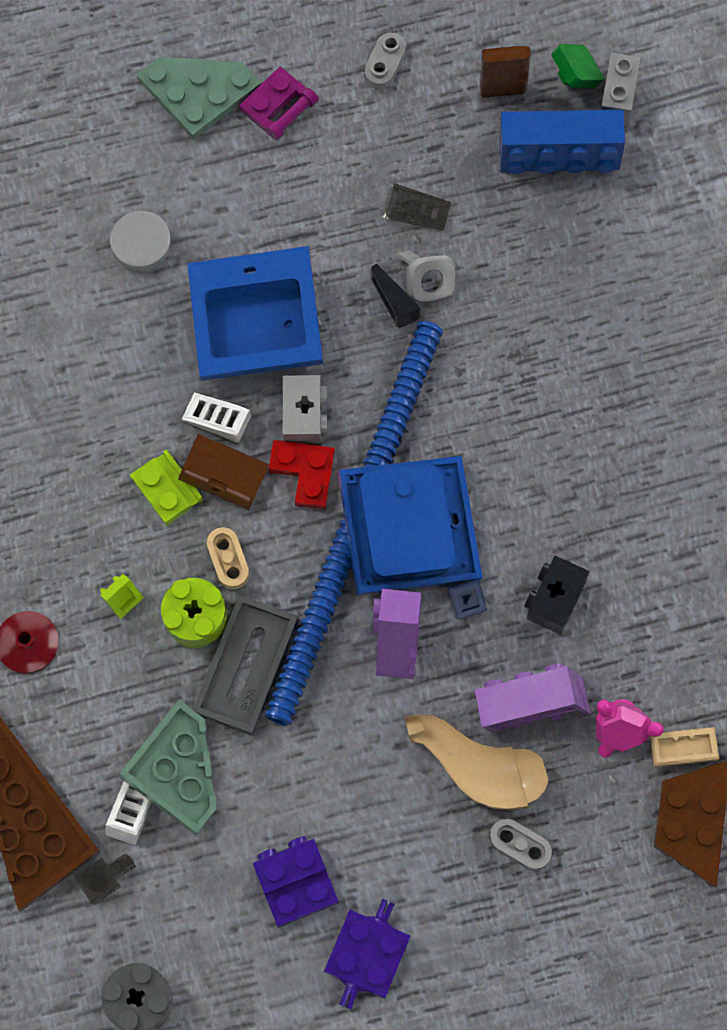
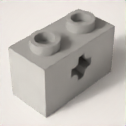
M611 53L601 110H623L624 126L628 127L641 57Z
M320 375L283 376L284 441L321 444V434H327V415H321V404H327V386H321ZM309 406L308 413H302L303 407Z

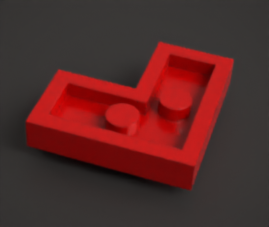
M273 440L268 468L269 473L299 477L295 506L326 510L335 448Z

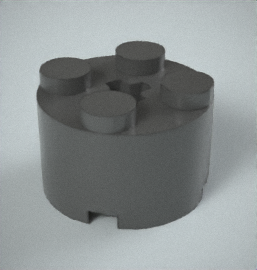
M133 963L120 967L110 975L102 988V1005L106 1016L116 1027L121 1030H158L167 1021L172 1007L173 995L168 982L156 969L144 963ZM136 992L140 995L145 994L141 999L143 1004L140 1007H137L134 1003L130 1004L133 1000L132 995Z

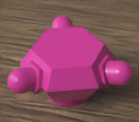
M620 699L614 702L601 700L597 703L598 715L595 716L596 739L601 743L598 752L604 758L610 757L614 750L626 751L641 745L648 740V737H659L664 732L661 723L651 721V718H648L629 700Z

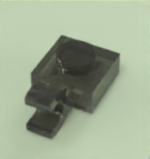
M125 853L109 865L101 858L74 877L91 904L95 905L121 887L116 878L127 874L137 866L130 855L128 856Z

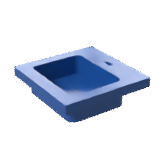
M309 246L187 263L199 377L201 381L324 364Z
M462 456L338 471L357 596L381 593L382 589L408 590L464 583L475 579L480 581L483 578ZM452 515L455 516L456 525L453 523Z

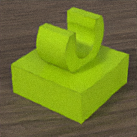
M124 574L120 577L114 576L112 578L114 583L107 589H100V596L120 619L144 598L132 581Z

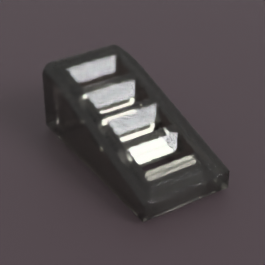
M394 183L389 191L382 217L397 222L443 231L451 202ZM397 200L402 201L401 207L396 206ZM410 202L415 203L413 211L408 210ZM422 205L427 206L425 215L420 214ZM433 208H439L436 219L431 218Z

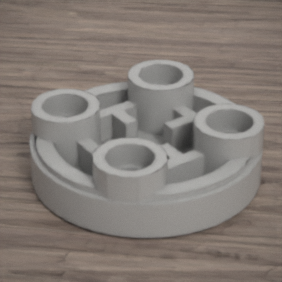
M136 211L126 214L116 222L110 234V245L116 260L126 268L137 270L139 273H148L152 268L162 263L172 246L167 224L156 214L147 211Z

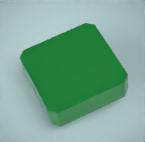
M559 44L552 51L551 56L559 68L557 74L564 85H569L572 88L595 89L604 81L603 74L584 45Z

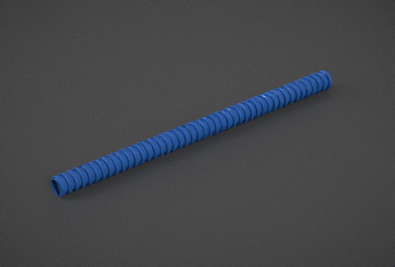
M420 321L416 326L418 330H415L414 338L410 341L412 347L407 349L408 355L403 359L405 364L401 365V372L397 374L398 381H395L393 385L395 389H392L390 392L392 398L387 400L388 406L383 410L385 415L381 416V424H378L376 428L378 432H375L373 436L375 441L370 443L371 450H368L366 454L368 458H365L363 461L365 467L393 464L394 460L392 457L397 454L395 448L400 446L399 439H402L404 436L402 431H405L407 428L405 422L410 420L409 414L414 410L412 405L416 404V397L420 394L419 388H422L423 380L427 376L425 371L429 370V363L434 358L432 354L436 353V346L440 343L439 337L443 335V330L435 323ZM344 512L342 515L344 520L339 522L341 528L336 530L335 534L337 537L332 540L334 546L329 548L330 555H327L325 558L327 564L322 566L323 573H320L318 576L320 582H317L314 586L317 590L311 594L313 600H309L307 604L310 608L305 610L304 615L306 618H302L300 622L302 627H299L297 630L299 636L294 638L295 646L290 648L292 654L286 658L288 664L283 665L285 672L279 676L281 682L276 683L277 692L272 693L274 700L269 702L270 710H266L264 714L267 719L280 725L287 726L293 722L291 716L296 714L294 708L300 704L298 697L303 696L301 690L307 685L305 679L310 678L309 670H312L314 667L312 661H316L318 657L315 653L321 649L319 643L324 642L323 634H326L328 631L326 625H329L332 621L330 616H333L335 613L333 607L338 605L339 601L337 598H340L342 595L340 589L345 587L344 580H347L349 577L347 571L352 569Z

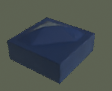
M478 579L447 588L457 620L488 611Z

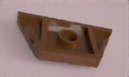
M727 760L662 781L654 847L657 850L675 859L680 866L688 871H692L712 887H716L718 881L727 803Z

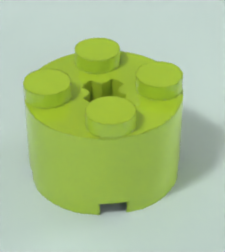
M201 578L177 580L167 590L161 603V616L168 633L177 643L185 647L201 648L217 640L226 628L228 612L219 589L207 580ZM195 608H199L201 614L197 613L194 615V618H190L188 612H193Z

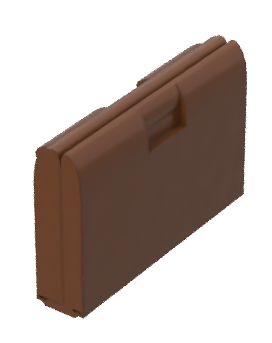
M511 46L482 49L480 95L482 98L517 95L526 92L531 58L530 47Z
M198 433L178 480L249 511L269 464Z

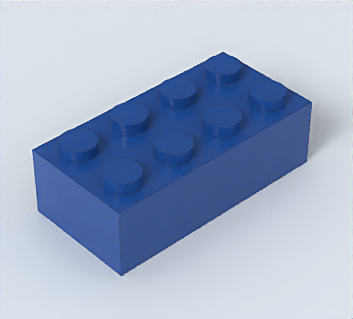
M623 110L501 112L499 135L500 172L521 174L524 171H537L542 174H549L554 171L581 173L584 170H598L602 173H609L614 170H620L625 146Z

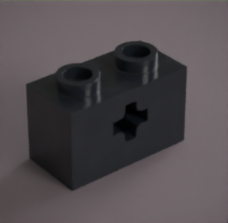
M554 556L551 564L545 562L537 579L542 581L537 592L531 590L524 605L525 608L529 609L527 620L561 635L587 582L590 571L557 556ZM555 589L559 590L560 595H557L555 599L550 597V593H553Z

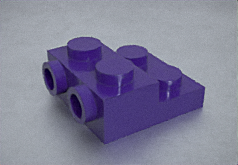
M306 836L296 838L287 843L289 849L279 853L276 852L275 848L266 850L258 854L257 858L259 861L253 863L278 928L339 904L314 838L308 841Z

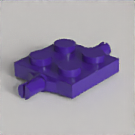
M385 899L381 900L382 902L375 917L364 916L349 910L323 971L328 975L338 978L346 986L339 1005L344 1007L350 995L346 1008L352 1010L358 992H370L385 999L411 937L394 929L388 923L395 904L389 902L385 913H383L388 902Z

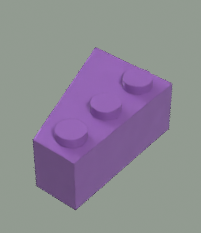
M382 589L381 599L375 598L373 607L374 634L378 635L376 676L414 679L421 619V593Z
M564 664L545 667V672L534 675L533 672L518 673L514 675V680L503 682L501 679L485 682L483 688L475 689L482 728L490 732L531 725V721L550 717L551 721L561 719L560 714L579 710L581 715L591 714L583 677L568 666L564 667Z

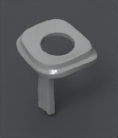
M410 250L398 253L397 257L409 264L406 272V293L415 302L437 301L453 295L455 288V265L451 257L442 255L421 258ZM429 270H438L442 276L441 285L435 291L426 292L421 285L423 275Z

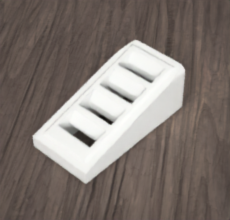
M194 392L182 417V421L239 444L251 414L250 410ZM198 404H203L204 407L199 417L193 416ZM211 407L215 410L212 414L210 421L205 420V418ZM220 413H226L221 424L216 423ZM231 416L236 417L232 428L227 427Z
M124 781L106 823L105 834L111 838L136 845L152 802L138 791L130 789V785ZM126 797L141 801L143 803L142 805H139L127 801ZM121 810L138 814L137 818L121 813Z

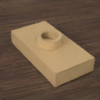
M715 727L663 732L659 737H649L653 768L715 762L719 760Z

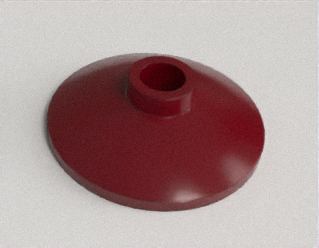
M33 611L19 612L7 618L0 626V660L10 670L24 674L38 672L48 666L56 656L59 647V636L54 624L46 616ZM23 635L31 636V640L27 644H21L20 638Z

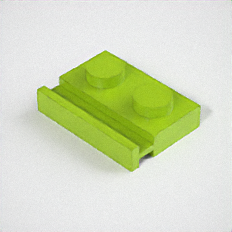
M167 449L163 451L162 455L153 458L130 474L131 480L166 526L191 510V507L203 501L202 496L194 486L178 480L182 469Z

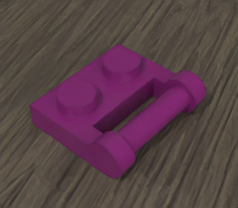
M279 66L239 107L244 115L274 140L278 141L284 135V130L308 106L313 107L319 101V98L313 90L308 87L306 88ZM295 96L299 97L276 122L270 121Z

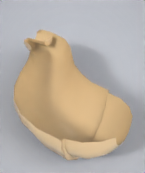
M411 715L404 717L410 742L423 744L440 761L458 788L474 802L493 809L517 810L529 808L528 804L539 799L545 792L549 781L543 759L535 752L527 749H512V747L495 748L482 745L467 738L449 723L434 715Z

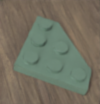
M159 57L137 74L139 82L193 140L238 107L262 84L243 62Z
M178 700L119 773L118 777L196 836L215 812L217 805L213 791L212 769L205 734V719L181 700Z

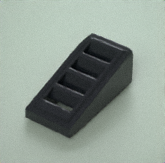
M378 264L371 266V281L395 325L401 328L420 318V307Z

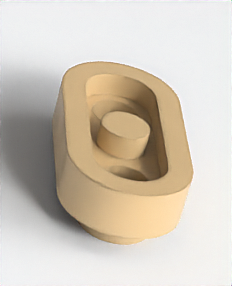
M221 527L213 530L207 538V548L219 582L227 589H239L247 583L249 569L238 537L229 528ZM221 542L229 544L226 550L218 549V545ZM232 570L239 572V576L235 579L228 577V573Z

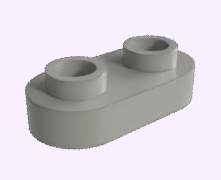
M383 34L378 39L365 66L366 82L375 89H384L392 84L405 57L406 43L399 34ZM395 44L396 46L394 48H388L386 45ZM383 68L384 71L378 73L375 71V69Z
M511 819L499 820L491 829L490 841L498 852L529 870H541L548 865L552 856V849L549 842L543 837ZM503 832H509L513 839L511 842L505 843L500 839V835ZM531 849H537L540 851L541 857L533 860L529 857L528 852Z

